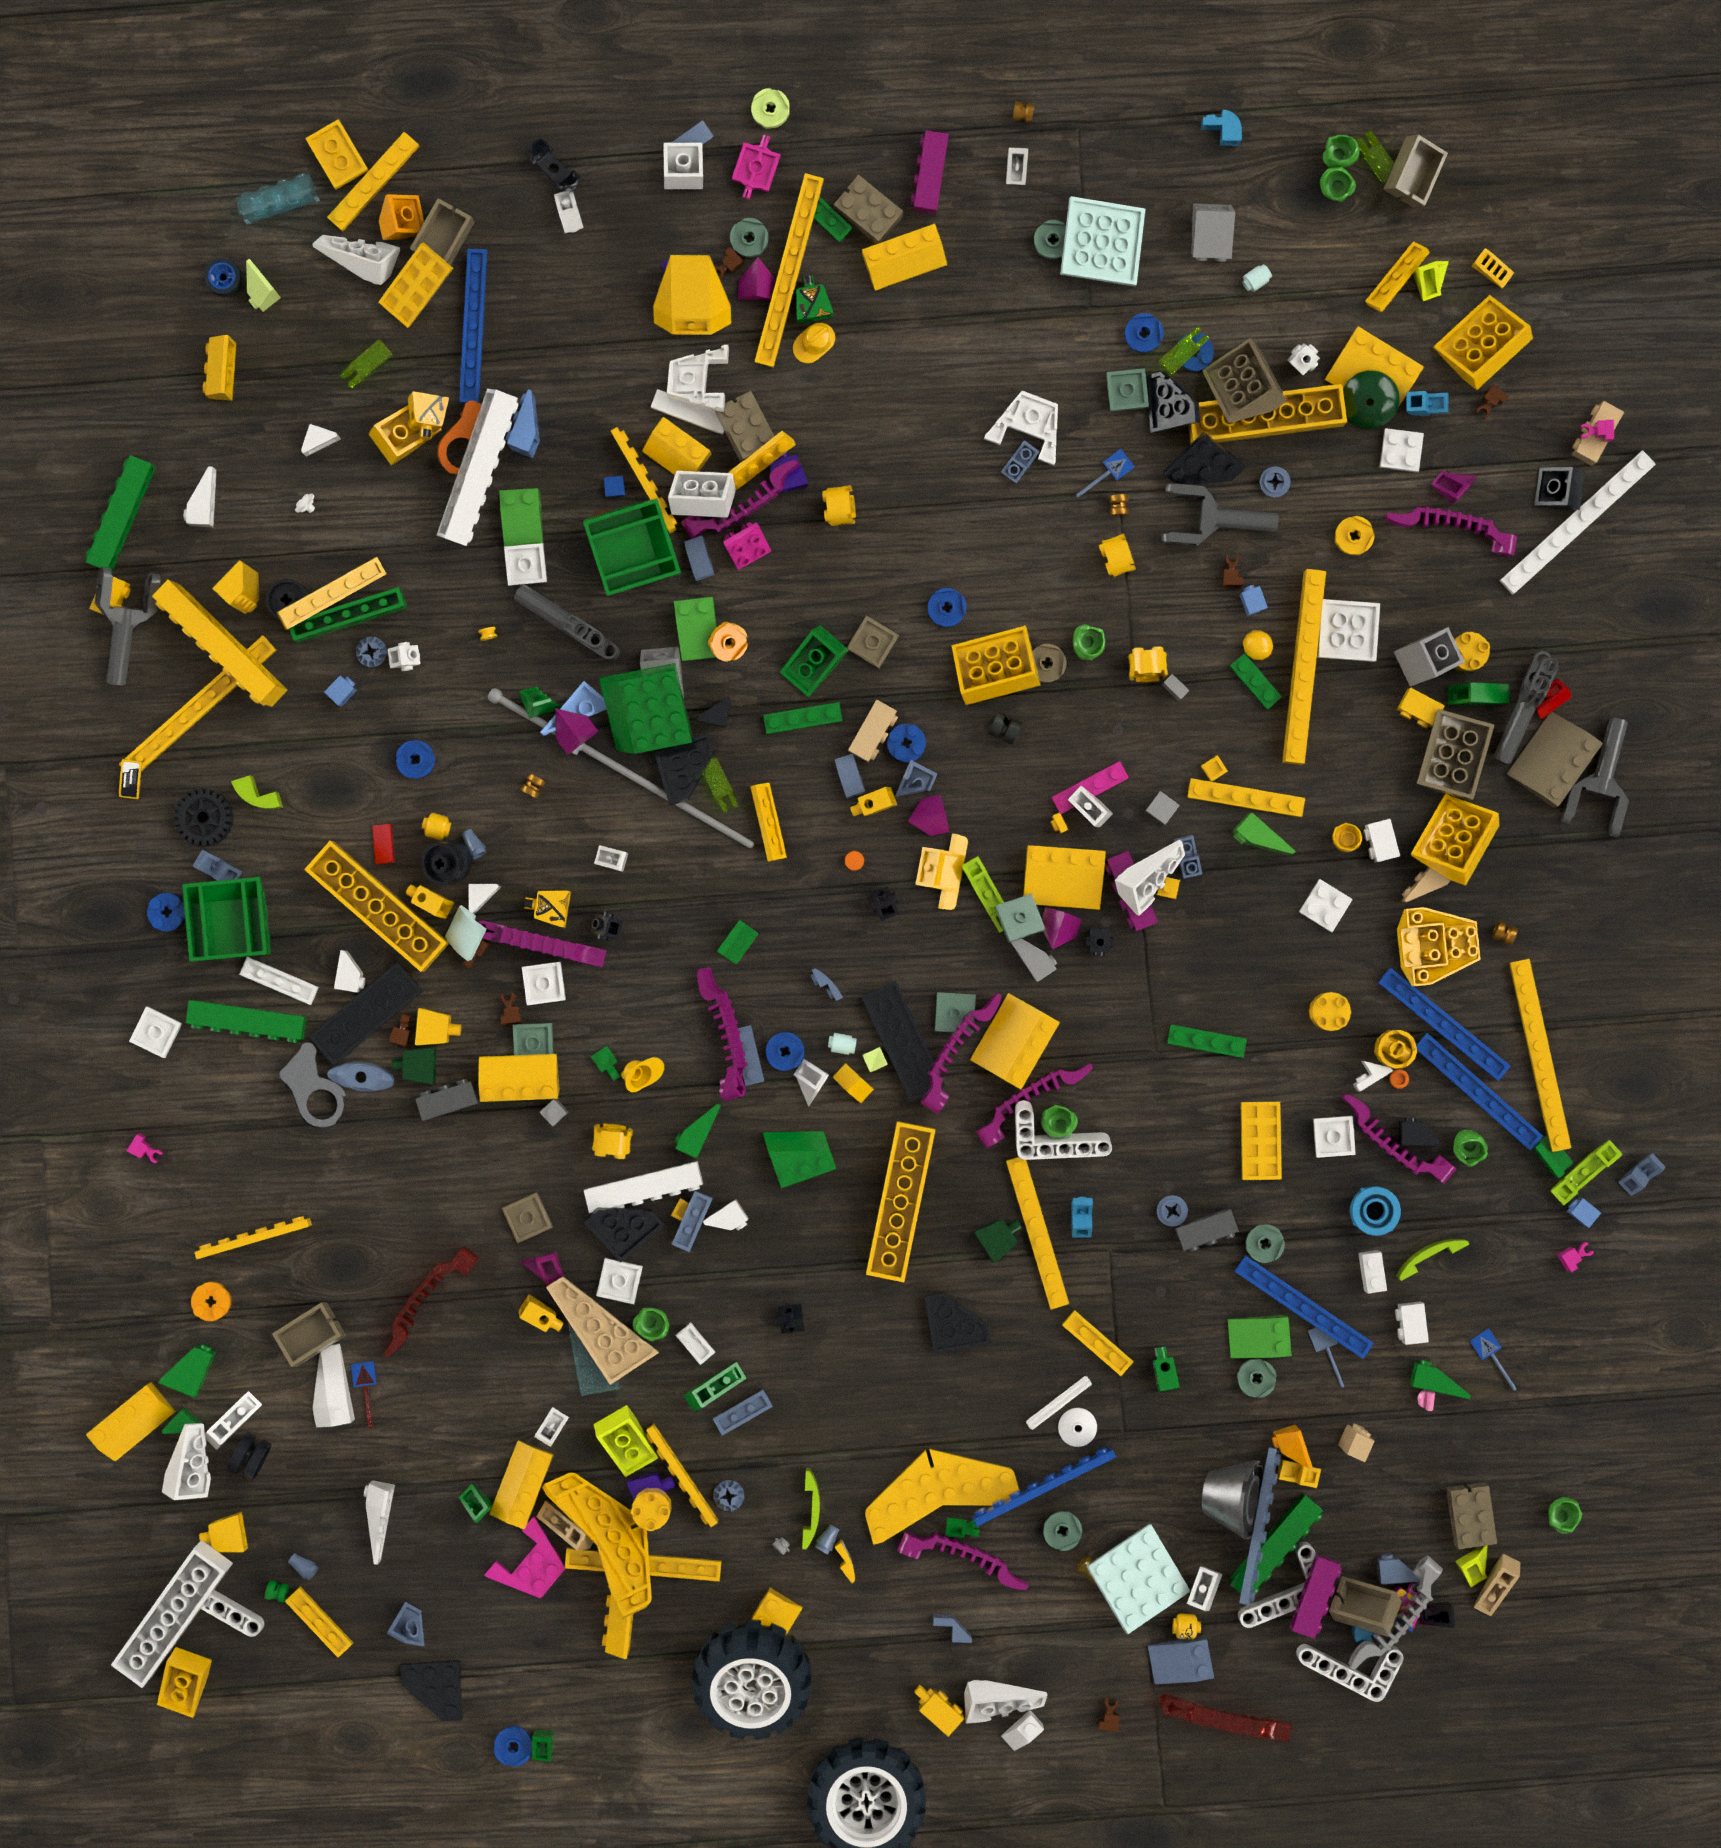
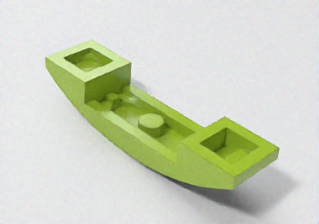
M977 856L961 865L1000 933L1004 930L995 906L1004 903Z
M1610 1140L1606 1141L1571 1169L1551 1189V1192L1565 1205L1578 1194L1582 1187L1605 1167L1613 1164L1623 1154Z
M1448 1239L1432 1243L1413 1254L1401 1266L1396 1277L1402 1281L1418 1272L1415 1264L1445 1248L1453 1254L1469 1245V1242L1464 1239Z
M806 1468L805 1491H813L811 1526L803 1527L802 1549H807L815 1535L820 1512L818 1485L810 1468Z

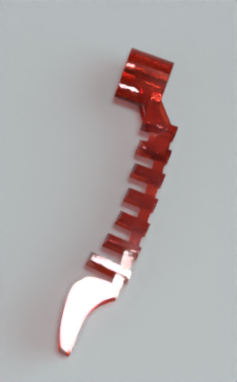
M463 1246L453 1261L447 1263L438 1262L436 1264V1268L432 1269L429 1272V1276L422 1280V1284L414 1290V1294H411L408 1298L409 1301L402 1306L401 1312L396 1315V1320L392 1324L393 1340L383 1354L384 1356L389 1357L408 1338V1329L400 1322L402 1321L413 1327L415 1321L406 1317L405 1314L408 1312L414 1317L417 1315L418 1311L411 1306L413 1303L418 1307L422 1305L423 1301L417 1297L419 1295L424 1298L428 1297L430 1293L424 1290L426 1286L432 1290L436 1288L437 1285L431 1280L434 1278L441 1283L444 1279L443 1273L448 1275L456 1269L466 1276L480 1257Z
M1164 1694L1159 1699V1706L1166 1715L1183 1719L1192 1724L1206 1725L1213 1729L1227 1730L1244 1736L1250 1735L1253 1738L1259 1737L1261 1739L1289 1742L1293 1725L1264 1717L1260 1721L1253 1715L1249 1718L1245 1714L1239 1716L1234 1712L1228 1714L1225 1710L1219 1712L1216 1708L1207 1709L1205 1705L1198 1707L1194 1702L1171 1694Z

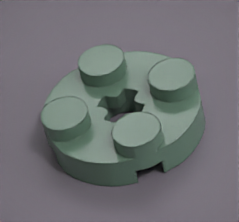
M744 218L732 227L730 242L733 250L740 256L745 258L758 257L767 248L769 241L768 232L759 220ZM748 233H751L752 237L755 238L750 243L744 239V236H748Z
M1048 220L1038 227L1034 235V246L1038 255L1049 260L1062 258L1066 230L1063 222ZM1051 235H1055V239L1059 240V242H1055V245L1048 242Z
M1270 1224L1256 1225L1248 1232L1245 1239L1247 1252L1254 1260L1261 1263H1269L1278 1259L1285 1248V1242L1280 1230ZM1268 1238L1270 1246H1265L1264 1249L1261 1248L1262 1244L1260 1241Z
M1260 1358L1249 1359L1240 1366L1237 1372L1238 1385L1248 1396L1265 1397L1275 1387L1276 1372L1272 1365ZM1253 1374L1262 1375L1259 1383L1257 1381L1252 1382Z
M1056 1511L1045 1520L1043 1534L1046 1542L1051 1547L1067 1551L1078 1544L1082 1535V1526L1079 1519L1070 1511ZM1060 1526L1068 1528L1066 1535L1063 1536L1061 1533H1057Z

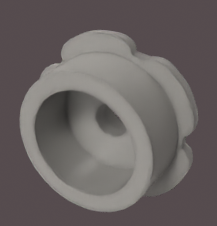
M775 1538L776 1541L772 1545L779 1553L784 1555L790 1551L788 1549L790 1544L784 1538Z

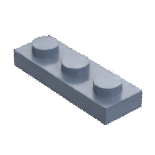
M752 1026L738 1028V1031L741 1033L739 1036L743 1042V1052L746 1054L744 1056L745 1062L748 1064L743 1072L745 1086L764 1082Z
M694 1191L672 1245L690 1252L713 1199L712 1197Z
M764 1389L713 1417V1420L723 1436L770 1409L773 1405Z

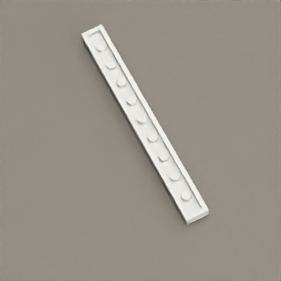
M1642 450L1580 507V510H1576L1509 571L1500 582L1512 595L1516 593L1656 464Z

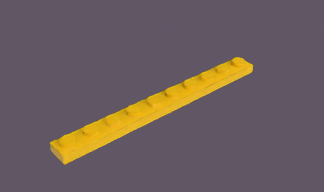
M806 173L804 175L755 363L774 368L824 178Z
M263 635L247 649L261 664L277 651ZM222 671L125 759L142 761V772L238 686L236 684L237 680L233 676L229 677Z
M1530 959L1509 963L1550 1150L1555 1152L1571 1148Z

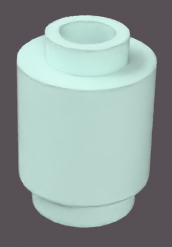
M1258 265L1243 276L1244 281H1242V284L1247 291L1255 292L1269 282L1272 274L1266 265Z
M834 1033L833 1036H829L828 1047L831 1048V1052L847 1055L849 1053L854 1054L857 1039L852 1038L850 1035Z

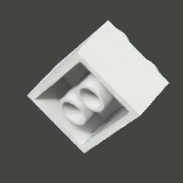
M676 471L668 496L671 514L728 517L736 492L733 473Z

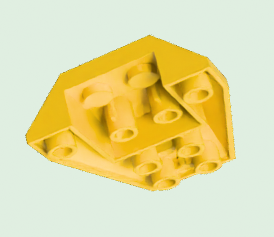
M670 255L653 306L654 323L671 334L711 335L730 325L731 305L710 255Z
M1424 907L1404 909L1397 928L1401 969L1412 986L1431 985L1481 960L1477 921Z

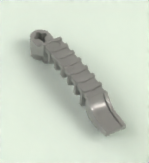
M1426 1555L1413 1570V1574L1420 1579L1417 1587L1420 1594L1419 1596L1414 1594L1411 1597V1600L1416 1605L1413 1607L1410 1603H1407L1405 1608L1409 1611L1408 1615L1403 1612L1398 1615L1402 1622L1399 1624L1396 1620L1394 1621L1393 1627L1395 1630L1390 1632L1386 1640L1380 1634H1373V1637L1380 1643L1378 1647L1370 1640L1363 1641L1357 1646L1348 1662L1353 1670L1365 1659L1371 1656H1382L1386 1651H1390L1391 1646L1397 1643L1398 1639L1406 1634V1630L1412 1627L1414 1620L1420 1617L1421 1611L1427 1608V1603L1433 1600L1431 1597V1585L1440 1576L1443 1568L1430 1556Z

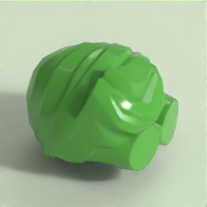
M1348 135L1329 137L1326 142V150L1323 153L1324 163L1329 168H1347L1352 166L1359 157L1360 149L1358 143Z
M1334 167L1327 169L1320 179V187L1323 195L1328 199L1343 202L1355 191L1356 181L1346 169Z
M1086 624L1076 628L1073 635V649L1078 658L1093 660L1103 652L1105 638L1102 629Z
M1054 1105L1044 1110L1041 1118L1042 1128L1053 1138L1070 1136L1078 1124L1075 1113L1060 1105Z
M1473 1130L1458 1132L1453 1142V1152L1459 1161L1471 1167L1487 1157L1488 1146L1481 1135Z
M642 1308L633 1320V1329L648 1341H655L666 1336L669 1329V1320L660 1309Z
M1567 1497L1556 1499L1549 1506V1525L1562 1534L1572 1533L1576 1526H1578L1583 1514L1578 1502Z

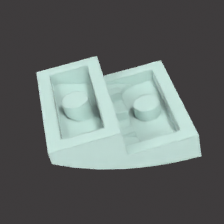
M461 905L452 920L445 938L459 955L465 960L470 961L473 959L486 928L475 921L476 916Z

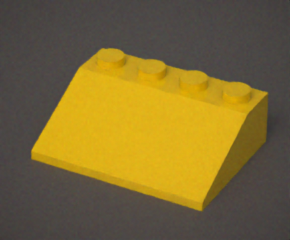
M1489 295L1433 347L1464 381L1478 390L1533 339L1529 324Z
M1358 326L1324 380L1331 385L1342 384L1344 388L1347 381L1359 372L1366 370L1380 371L1388 375L1395 382L1399 391L1400 405L1406 396V392H1409L1424 366ZM1369 398L1366 403L1372 405L1374 400Z
M1026 626L951 645L960 691L966 705L1040 686L1039 675Z
M1445 794L1414 847L1411 856L1445 878L1466 886L1499 827V813Z
M1028 845L1023 896L1032 894L1036 905L1100 910L1106 851Z
M1008 993L970 1060L1017 1088L1022 1089L1060 1022Z

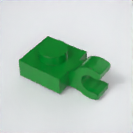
M608 1046L591 1056L601 1073L607 1070L613 1081L621 1077L614 1067L618 1061Z
M947 1518L945 1536L965 1538V1535L977 1537L979 1536V1529L974 1528H979V1526H976L973 1520L967 1523V1520Z

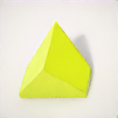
M1435 261L1418 267L1413 273L1423 301L1441 295V287L1449 261Z
M1488 1545L1480 1546L1455 1561L1470 1587L1487 1578L1486 1561Z

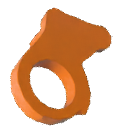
M473 400L465 403L464 409L460 413L461 418L443 436L438 444L437 455L439 462L451 474H458L460 468L451 465L446 455L447 447L456 438L462 437L470 440L482 405Z

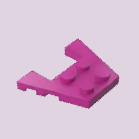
M533 1516L522 1531L537 1543L513 1573L496 1560L485 1573V1576L530 1595L542 1598L566 1568L556 1549L547 1538L546 1533L539 1525L538 1520Z

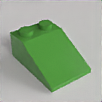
M539 489L500 490L504 547L543 543L541 493Z
M713 597L674 601L682 661L715 658L716 656L713 655L708 645V640L717 627Z
M1252 812L1247 814L1232 831L1235 834L1233 836L1234 839L1240 844L1245 843L1246 845L1287 856L1295 853L1292 847Z
M1273 1315L1227 1319L1230 1358L1292 1356L1288 1316Z

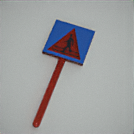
M374 1361L351 1364L353 1387L364 1386L368 1426L372 1428L368 1385L377 1384Z

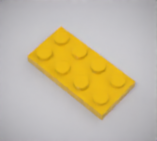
M423 242L378 303L408 328L453 270V267Z
M1241 1102L1242 1180L1282 1179L1280 1102Z

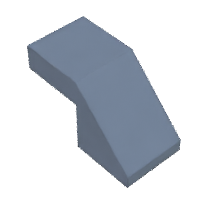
M203 849L193 864V867L212 876L217 881L238 879L242 873L239 869Z
M1652 1153L1640 1160L1618 1183L1630 1196H1633L1644 1189L1650 1179L1663 1172L1665 1166Z
M933 1614V1626H952V1642L972 1643L971 1634L952 1614Z

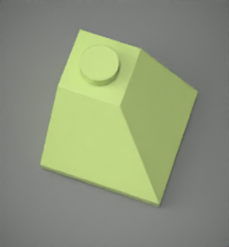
M248 259L246 267L247 293L251 297L249 302L255 309L259 307L264 312L281 297L253 262Z

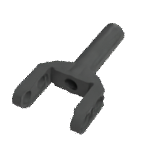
M1166 484L1165 492L1170 493L1172 496L1203 498V500L1201 501L1198 533L1200 534L1178 532L1161 534L1162 543L1198 546L1219 527L1276 532L1278 529V513L1221 508L1204 486Z
M101 567L98 573L95 605L113 625L106 682L112 685L123 686L126 685L133 628L157 612L156 600L152 596L160 588V575L150 573L145 580L141 610L110 605L113 577L110 568Z
M522 585L516 591L514 600L568 634L608 661H614L619 657V648L594 627L567 612L527 585ZM598 637L600 640L599 644L593 645L591 642L592 638ZM609 647H614L615 649L612 656H606V649Z
M1541 650L1535 653L1522 681L1518 702L1493 755L1497 760L1511 764L1533 713L1546 697L1558 670V662L1546 651ZM1541 654L1547 655V657L1543 658L1538 664V656ZM1553 661V662H1554V668H1553V670L1548 671V670H1549V667H1550V665H1551V662ZM1535 672L1532 681H1530V674ZM1544 679H1545V680H1546V686H1545L1543 689H1540V687H1541V685H1542V683H1543V681H1544Z
M1614 717L1609 718L1595 773L1575 783L1570 789L1563 807L1561 823L1569 825L1571 819L1575 816L1581 790L1608 798H1616L1608 828L1609 836L1619 837L1629 800L1613 777L1628 725L1626 720Z

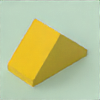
M846 1063L833 1076L860 1103L874 1090Z

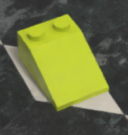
M627 1405L594 1424L597 1439L625 1477L659 1458L639 1421Z

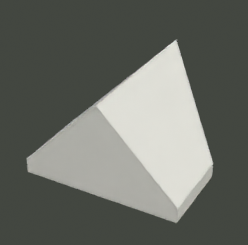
M803 1059L794 1076L797 1078L808 1107L829 1074Z

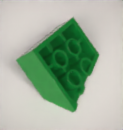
M824 1131L763 1132L781 1188L837 1168Z

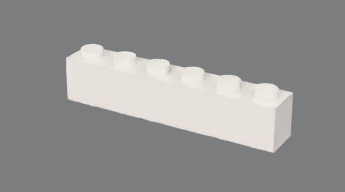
M698 1161L588 1188L584 1190L589 1213H591L597 1207L625 1208L624 1204L632 1202V1206L644 1203L643 1199L651 1198V1201L662 1199L663 1194L669 1193L670 1196L681 1194L680 1190L687 1188L689 1192L700 1189L699 1185L703 1184Z

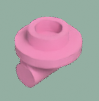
M1424 1389L1418 1395V1405L1427 1411H1433L1435 1391Z

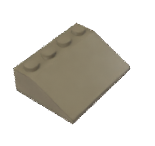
M1251 338L1202 370L1228 423L1271 412L1287 401L1261 350Z
M1438 709L1417 784L1468 801L1473 800L1494 724Z
M1551 712L1547 715L1506 775L1551 807H1558L1603 743L1585 730Z

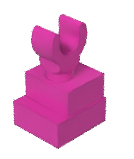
M1598 420L1595 423V427H1591L1588 424L1580 426V428L1588 430V434L1580 436L1583 439L1595 435V438H1603V442H1611L1614 439V420Z
M141 1133L137 1134L127 1151L138 1158H142L147 1154L151 1162L157 1163L158 1160L153 1157L154 1153L162 1155L163 1152L159 1149L150 1148L151 1144L145 1141L146 1136Z
M1587 1242L1581 1243L1577 1251L1575 1248L1569 1247L1557 1254L1566 1271H1575L1578 1269L1576 1264L1582 1261L1581 1257L1590 1256L1594 1253L1591 1250L1587 1253L1584 1251V1247L1588 1245Z

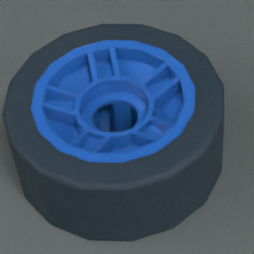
M215 259L205 269L204 279L206 285L214 294L220 297L233 296L240 290L243 284L242 271L235 262L229 259ZM225 274L227 276L226 280H220Z

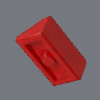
M1558 678L1554 680L1546 697L1534 711L1537 716L1543 719L1572 697L1569 688Z
M392 824L373 826L375 864L395 863Z

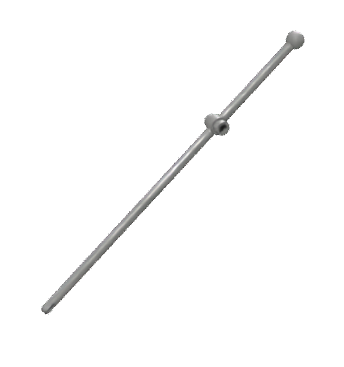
M493 688L488 694V699L491 703L499 702L542 728L548 724L547 721L538 716L529 718L526 709L502 696V692L499 689ZM585 743L572 752L576 755L579 751L585 752L668 801L665 790ZM681 802L675 804L677 807L746 847L752 848L754 846L751 840L688 803Z

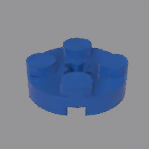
M1142 313L1135 315L1128 322L1124 335L1126 343L1131 350L1138 353H1149L1160 345L1164 330L1161 322L1154 318L1153 315ZM1143 328L1146 332H1149L1146 338L1139 336Z
M1189 333L1178 341L1174 352L1175 360L1181 368L1188 372H1200L1212 361L1214 349L1211 341L1205 334ZM1192 348L1199 350L1197 357L1189 355Z
M952 588L939 589L931 596L928 602L930 618L936 625L942 627L957 625L962 621L966 613L964 597ZM946 602H948L949 606L953 607L949 613H946L941 608Z
M911 724L896 726L890 732L887 740L890 754L895 759L904 763H909L910 760H917L923 754L926 746L923 732L916 725ZM903 738H907L908 740L912 741V743L909 745L910 748L906 749L905 746L901 745V743L904 742Z
M413 740L405 742L400 746L396 754L399 771L404 776L413 779H421L430 774L436 761L432 748L422 741ZM412 755H414V756L419 755V756H420V758H419L420 763H419V764L415 763V764L413 765V764L411 763V762H412V758H411Z
M172 893L157 895L149 902L147 909L149 922L154 928L161 931L170 932L177 930L185 921L184 901ZM165 907L172 910V914H169L168 918L162 913Z
M782 1032L769 1040L766 1046V1056L774 1068L781 1071L791 1070L802 1062L804 1045L795 1034ZM788 1046V1051L791 1052L790 1055L781 1056L780 1048Z
M514 1725L506 1727L499 1732L494 1743V1754L502 1764L513 1767L520 1766L530 1758L532 1737L525 1729ZM510 1742H516L518 1750H510Z

